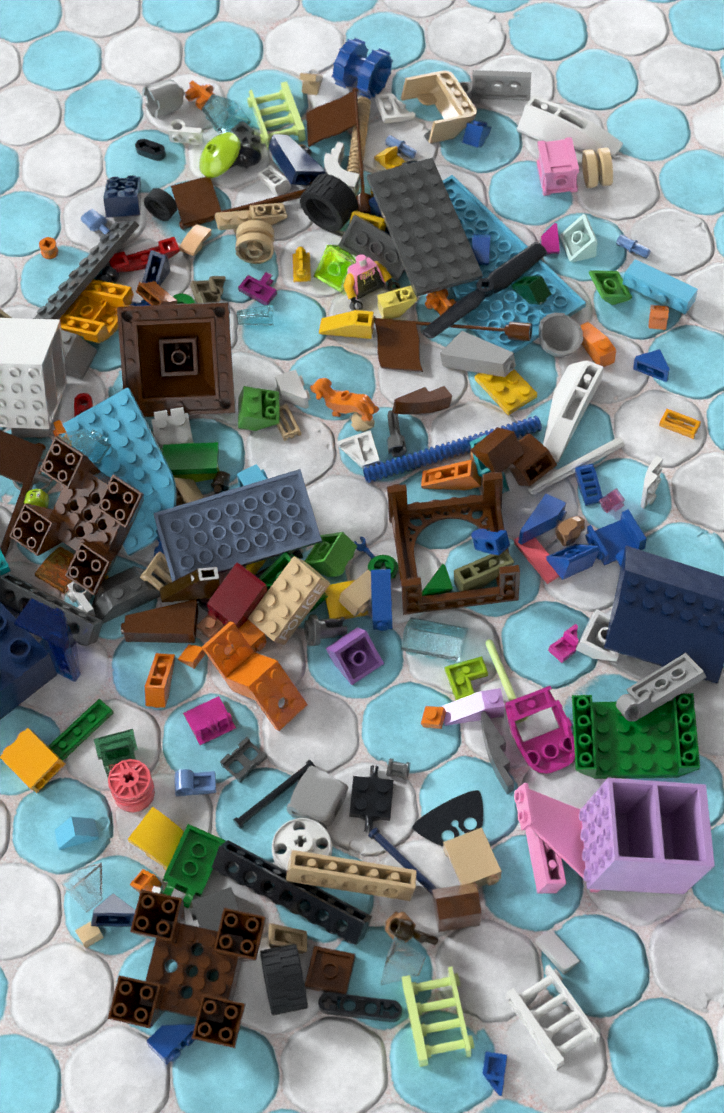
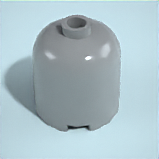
M164 80L145 86L142 89L143 97L146 96L148 102L145 106L151 117H162L180 109L183 104L184 89L174 80Z

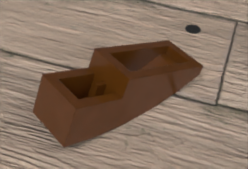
M445 386L430 392L426 387L394 399L392 412L394 414L418 415L441 411L450 407L452 394Z

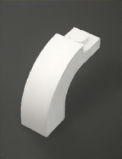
M337 142L335 148H332L331 154H325V174L341 179L357 195L360 187V174L348 172L340 167L345 155L344 143Z

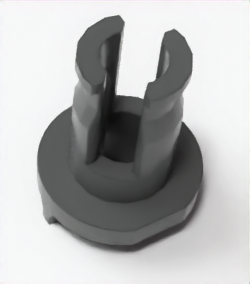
M316 614L309 615L308 620L304 622L307 646H318L321 639L335 638L340 635L345 636L347 634V626H343L345 618L319 620Z

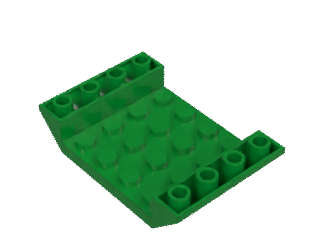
M681 693L672 698V701H667L636 721H628L617 709V702H592V695H572L575 768L577 772L594 779L678 778L700 769L694 693Z

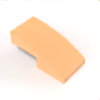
M196 224L183 239L179 250L195 256L202 249L203 242L211 236L212 229Z

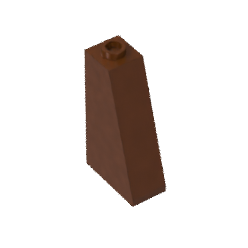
M197 600L125 615V622L121 623V634H124L126 642L196 643V625L198 624L199 614Z

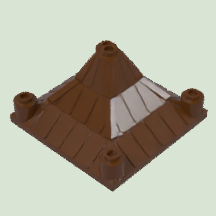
M220 300L214 303L149 306L125 305L117 307L123 390L127 387L131 390L144 417H154V412L167 410L168 416H171L170 409L183 407L184 413H188V415L236 412L229 302Z

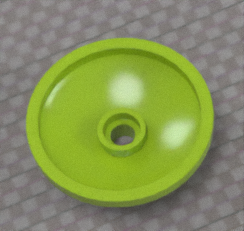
M231 132L221 133L212 138L200 155V172L207 178H215L225 173L233 165L239 154V138Z

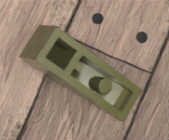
M507 550L503 551L500 555H487L455 569L454 584L459 592L482 589L499 576V567L512 566L515 562Z

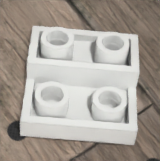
M657 455L649 465L645 475L641 507L643 509L648 504L654 502L657 496L655 492L661 481L660 474L663 470V459Z

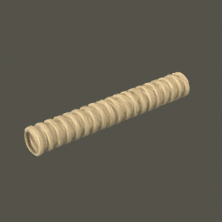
M367 97L358 98L362 163L364 160L371 101ZM354 126L352 129L347 171L360 174L357 128Z

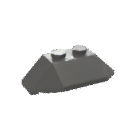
M133 566L104 580L92 604L95 617L102 620L104 624L160 597V591L147 580L144 581L140 578L145 571L144 569ZM154 573L151 574L165 586L164 581Z

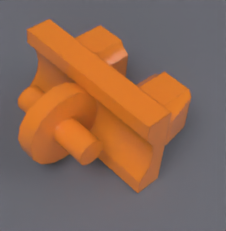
M192 80L189 83L190 89L185 92L186 99L190 102L197 99L195 104L200 110L206 107L210 110L213 109L214 87L211 84L200 86Z
M443 289L428 293L425 306L427 309L434 308L439 315H442L456 301L454 299L448 300V290Z

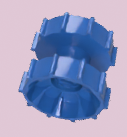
M358 38L347 39V42L339 49V53L333 63V75L331 77L334 78L336 85L345 89L346 87H353V84L358 80L356 88L359 89V95L369 99L374 98L385 88L391 75L393 59L390 57V52L379 48L378 50H372L367 57L369 49H367L365 41Z

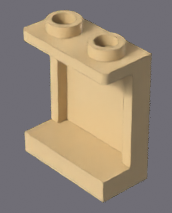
M482 828L443 842V850L446 857L450 859L460 885L474 883L478 890L484 885H494L501 879V869Z

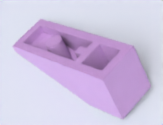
M501 688L480 691L441 706L446 710L445 726L481 720V713L484 711L490 719L504 717V701Z

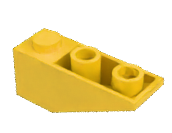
M354 310L321 318L319 334L372 339L374 312Z

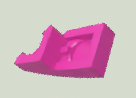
M554 223L541 236V244L545 247L547 254H559L560 252L557 223Z
M577 624L567 629L563 637L549 646L548 651L561 663L576 652L575 649L578 645Z

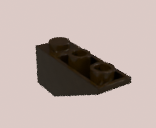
M217 567L196 569L161 587L162 603L211 598L220 586Z

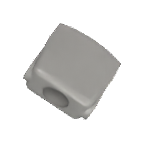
M309 766L294 789L290 804L287 805V812L296 819H312L327 829L333 823L346 799L349 787L327 772L314 766Z

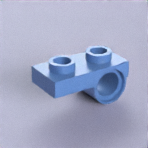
M181 769L175 772L176 797L217 793L215 771L193 773L192 770Z

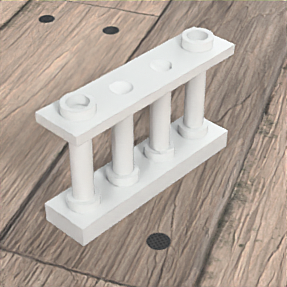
M548 965L545 968L546 978L523 993H517L512 988L506 992V1000L555 1070H558L564 1064V1054L588 1038H591L597 1044L600 1040L599 1034L601 1032L596 1023L589 1021L561 982L562 977L560 973ZM553 984L559 995L535 1011H530L525 1005L527 1000ZM565 1002L572 1012L549 1028L542 1029L538 1023L539 1018ZM578 1019L585 1030L560 1047H555L551 1042V1036Z

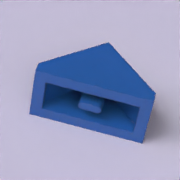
M473 234L472 251L478 265H489L491 235Z
M660 349L638 355L634 358L633 370L664 382L668 381L670 369Z

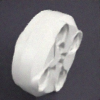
M297 818L290 820L277 830L273 838L272 855L276 866L287 871L292 850L332 856L331 838L326 829L312 819ZM299 827L304 828V830H296V829L299 828ZM320 844L328 845L324 849L318 848ZM278 850H286V852L282 855L277 854Z

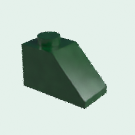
M524 276L511 285L529 304L541 305L547 301V297L552 295L542 276Z

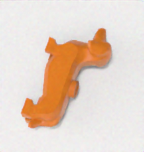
M320 378L310 386L311 391L316 393L317 400L321 398L325 400L326 406L333 411V416L340 417V413L357 412L362 415L361 419L363 421L370 422L373 418L372 415L379 410V407L373 403L368 395L351 393L348 390H334L331 388L332 382L327 378Z

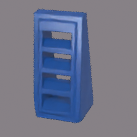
M588 464L576 467L575 477L585 506L603 502L594 465ZM590 494H597L596 496L587 497Z

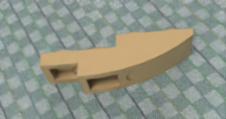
M283 203L250 205L249 210L215 213L218 230L233 229L234 234H236L240 224L249 220H259L273 225L287 218Z

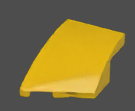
M152 807L129 836L128 841L145 852L146 856L162 865L164 870H167L184 831L167 816Z

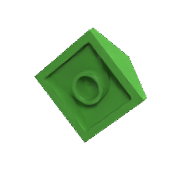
M590 270L588 272L604 301L611 305H616L632 299L627 286L623 285V279L619 271Z

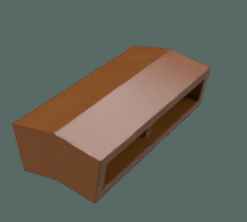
M155 281L149 283L139 282L136 293L150 305L177 304V300Z

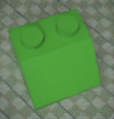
M344 532L320 535L322 542L313 546L305 562L326 577L342 575L345 571V566L353 558L358 546Z

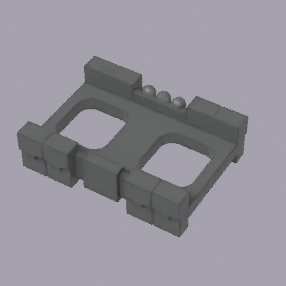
M248 737L238 744L239 748L234 750L232 755L228 753L220 761L221 766L235 777L239 783L248 776L251 770L256 768V765L259 766L267 757L264 752L262 753L250 742ZM250 747L258 752V755L253 760H249L244 755V752ZM234 761H238L244 766L237 774L229 768Z

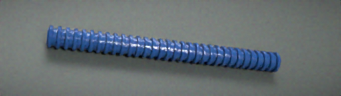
M535 415L533 418L529 417L528 420L523 419L522 422L519 420L517 423L512 422V425H502L501 428L514 431L516 437L519 438L520 435L523 437L530 432H540L542 425L539 417ZM492 428L490 431L485 430L484 433L479 432V435H469L468 438L463 437L462 440L460 438L457 441L452 440V443L447 442L446 445L442 443L441 446L436 445L435 448L430 447L429 450L427 448L424 451L419 450V453L414 452L412 455L409 453L408 456L403 455L402 458L397 457L396 460L394 458L391 461L386 460V463L380 462L379 465L376 463L375 466L370 465L369 468L364 467V477L368 483H371L372 480L375 482L377 479L381 480L382 477L387 478L388 475H398L399 472L404 473L405 470L408 472L411 468L414 470L415 467L421 468V465H431L432 462L437 463L438 460L441 462L443 459L447 460L448 457L453 458L454 455L459 456V454L464 455L465 452L470 453V442L484 435H489L494 429Z

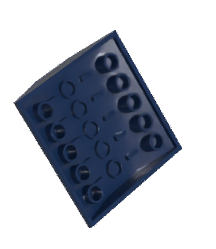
M626 546L604 649L662 667L686 653L704 671L706 678L703 680L717 684L724 666V576Z

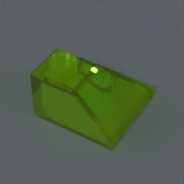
M327 245L313 277L343 293L344 282L348 275V267L355 264L356 260L352 254L338 245Z

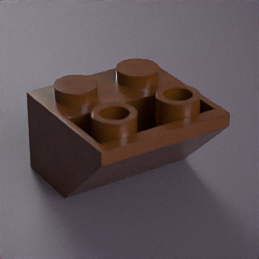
M528 433L519 440L524 454L508 468L519 486L530 487L556 467L557 463L550 451L533 435Z

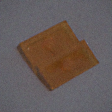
M59 546L40 565L35 572V576L65 594L69 591L67 585L73 582L65 574L74 554Z

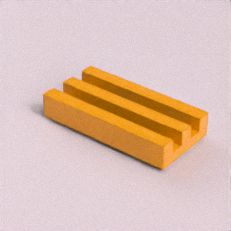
M666 409L659 423V426L692 439H694L701 425V421L670 409Z

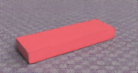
M519 537L514 539L516 547L547 584L560 577L547 562L546 556H549V553L536 538L522 545L518 543Z

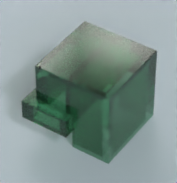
M133 729L94 739L97 757L99 760L102 759L107 777L117 763L128 759L137 760L135 750H138Z

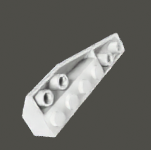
M535 95L526 104L517 127L518 132L545 142L572 137L574 149L578 150L593 149L597 153L598 148L608 147L613 157L617 155L623 146L621 141L590 120Z
M587 360L568 365L554 391L543 445L550 451L557 463L602 381L603 366Z

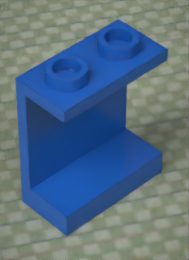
M629 509L621 513V520L594 531L591 525L587 526V534L585 535L589 545L599 546L596 558L601 560L604 566L616 561L615 556L618 552L625 549L626 546L639 550L645 549L647 540Z

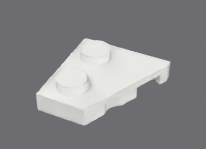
M392 93L377 94L375 96V101L384 123L415 120V113H410L406 110V105L399 101Z
M371 430L337 441L339 448L362 469L364 467L369 468L370 465L375 466L376 463L380 464Z

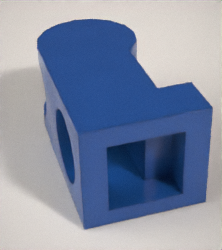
M478 529L471 533L474 548L477 551L500 555L510 546L508 534L505 530H500L497 533L487 531V529Z

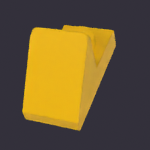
M397 146L386 148L374 156V159L385 169L402 166V163L406 162L398 156Z

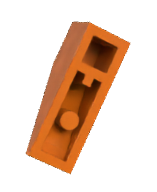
M589 322L580 325L583 331L582 345L593 362L603 366V368L615 363L616 349L608 337Z
M467 460L424 470L422 472L421 487L424 489L469 490L481 487L482 477L478 475L475 462Z
M155 654L145 684L146 706L154 708L166 707L170 693L175 654Z

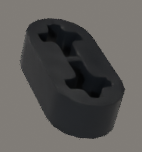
M140 139L135 143L137 154L143 157L160 161L166 156L165 147L162 144L147 139Z

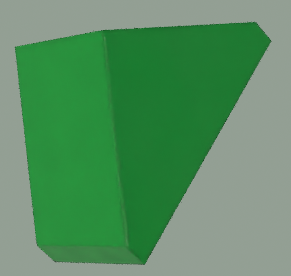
M443 563L423 589L422 596L445 594L452 591L453 587L449 574Z

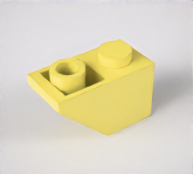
M412 286L377 295L378 309L383 319L401 317L417 301Z

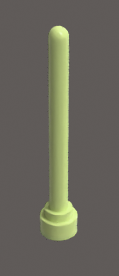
M488 639L485 644L509 701L517 699L492 640ZM528 717L517 720L515 723H521L527 720Z

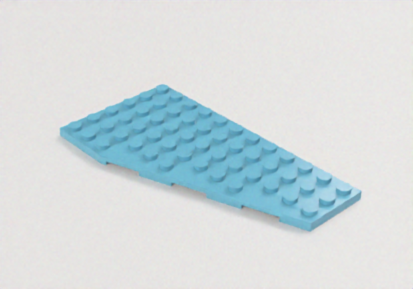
M453 175L443 180L471 248L473 234L491 235L489 265H479L483 274L482 278H487L493 270L527 248L506 225ZM539 260L509 287L495 294L493 293L489 297H485L477 308L464 316L467 325L505 328L506 325H509L510 321L532 323L531 341L509 340L508 336H505V332L470 329L478 338L515 354L539 338V325L545 316L557 312L565 313L566 316L571 317L585 308L586 302L542 260ZM524 276H542L552 295L547 297V301L541 305L529 304L511 285ZM478 280L450 287L456 302L476 290Z

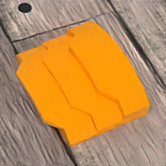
M93 279L59 318L61 330L83 336L84 340L101 343L107 340L118 329L117 307L131 305L134 296L132 288Z

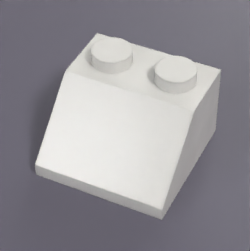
M596 609L590 617L575 650L593 659L616 661L620 653L604 649L610 616Z

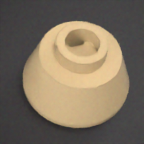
M353 413L351 426L359 432L361 430L364 432L374 427L375 421L373 418L370 422L363 421L361 414Z

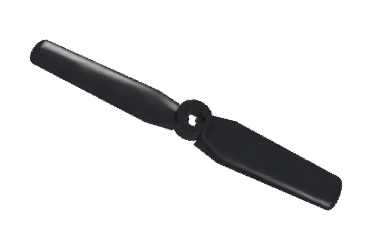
M534 242L493 270L487 278L478 280L476 290L457 301L424 328L422 334L428 338H435L477 308L485 297H489L493 293L495 294L509 287L547 255L545 247L539 242Z

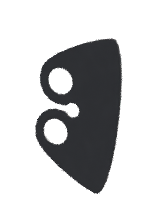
M469 791L439 805L418 819L413 824L412 829L425 839L443 846V842H445L441 838L443 831H452L454 838L459 836L456 827L451 825L453 820L458 821V827L464 833L481 828L483 824V803L480 791ZM474 818L477 822L476 827L472 830L466 829L464 827L465 819Z

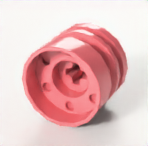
M128 759L117 763L111 769L108 776L109 789L119 808L127 812H138L151 804L154 799L155 788L150 771L144 763L139 760Z

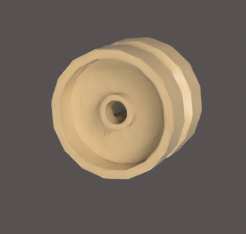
M608 147L598 148L596 154L593 149L583 150L582 170L586 188L597 187L598 182L602 186L612 185L613 166Z
M249 220L238 226L236 230L237 241L235 251L239 259L248 263L258 264L267 262L272 258L275 234L271 225L259 220Z

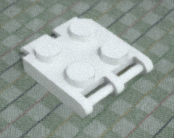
M183 407L170 409L171 416H168L167 410L154 412L155 419L151 420L154 437L160 448H163V444L193 443L188 413H184Z

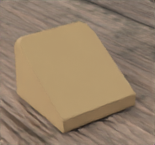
M91 921L75 930L85 949L104 938L98 926H91Z

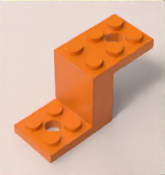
M230 621L202 646V649L231 690L255 700L276 730L280 731L308 705L280 663L275 659L255 653L234 622ZM230 644L231 652L226 655L225 647ZM284 697L285 703L279 708L278 702Z

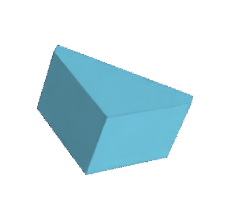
M70 817L55 829L59 850L99 839L95 819Z

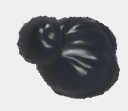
M240 143L239 154L230 168L237 165L247 169L258 164L262 158L261 151L253 144Z

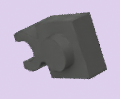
M243 120L230 129V132L235 134L241 143L246 141L254 145L253 141H255L257 144H260V137L254 135V130Z

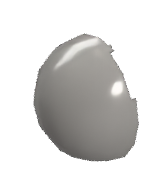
M556 312L548 314L541 320L539 325L540 345L550 355L565 357L580 348L583 341V331L580 324L578 325L572 318L566 316L565 313Z

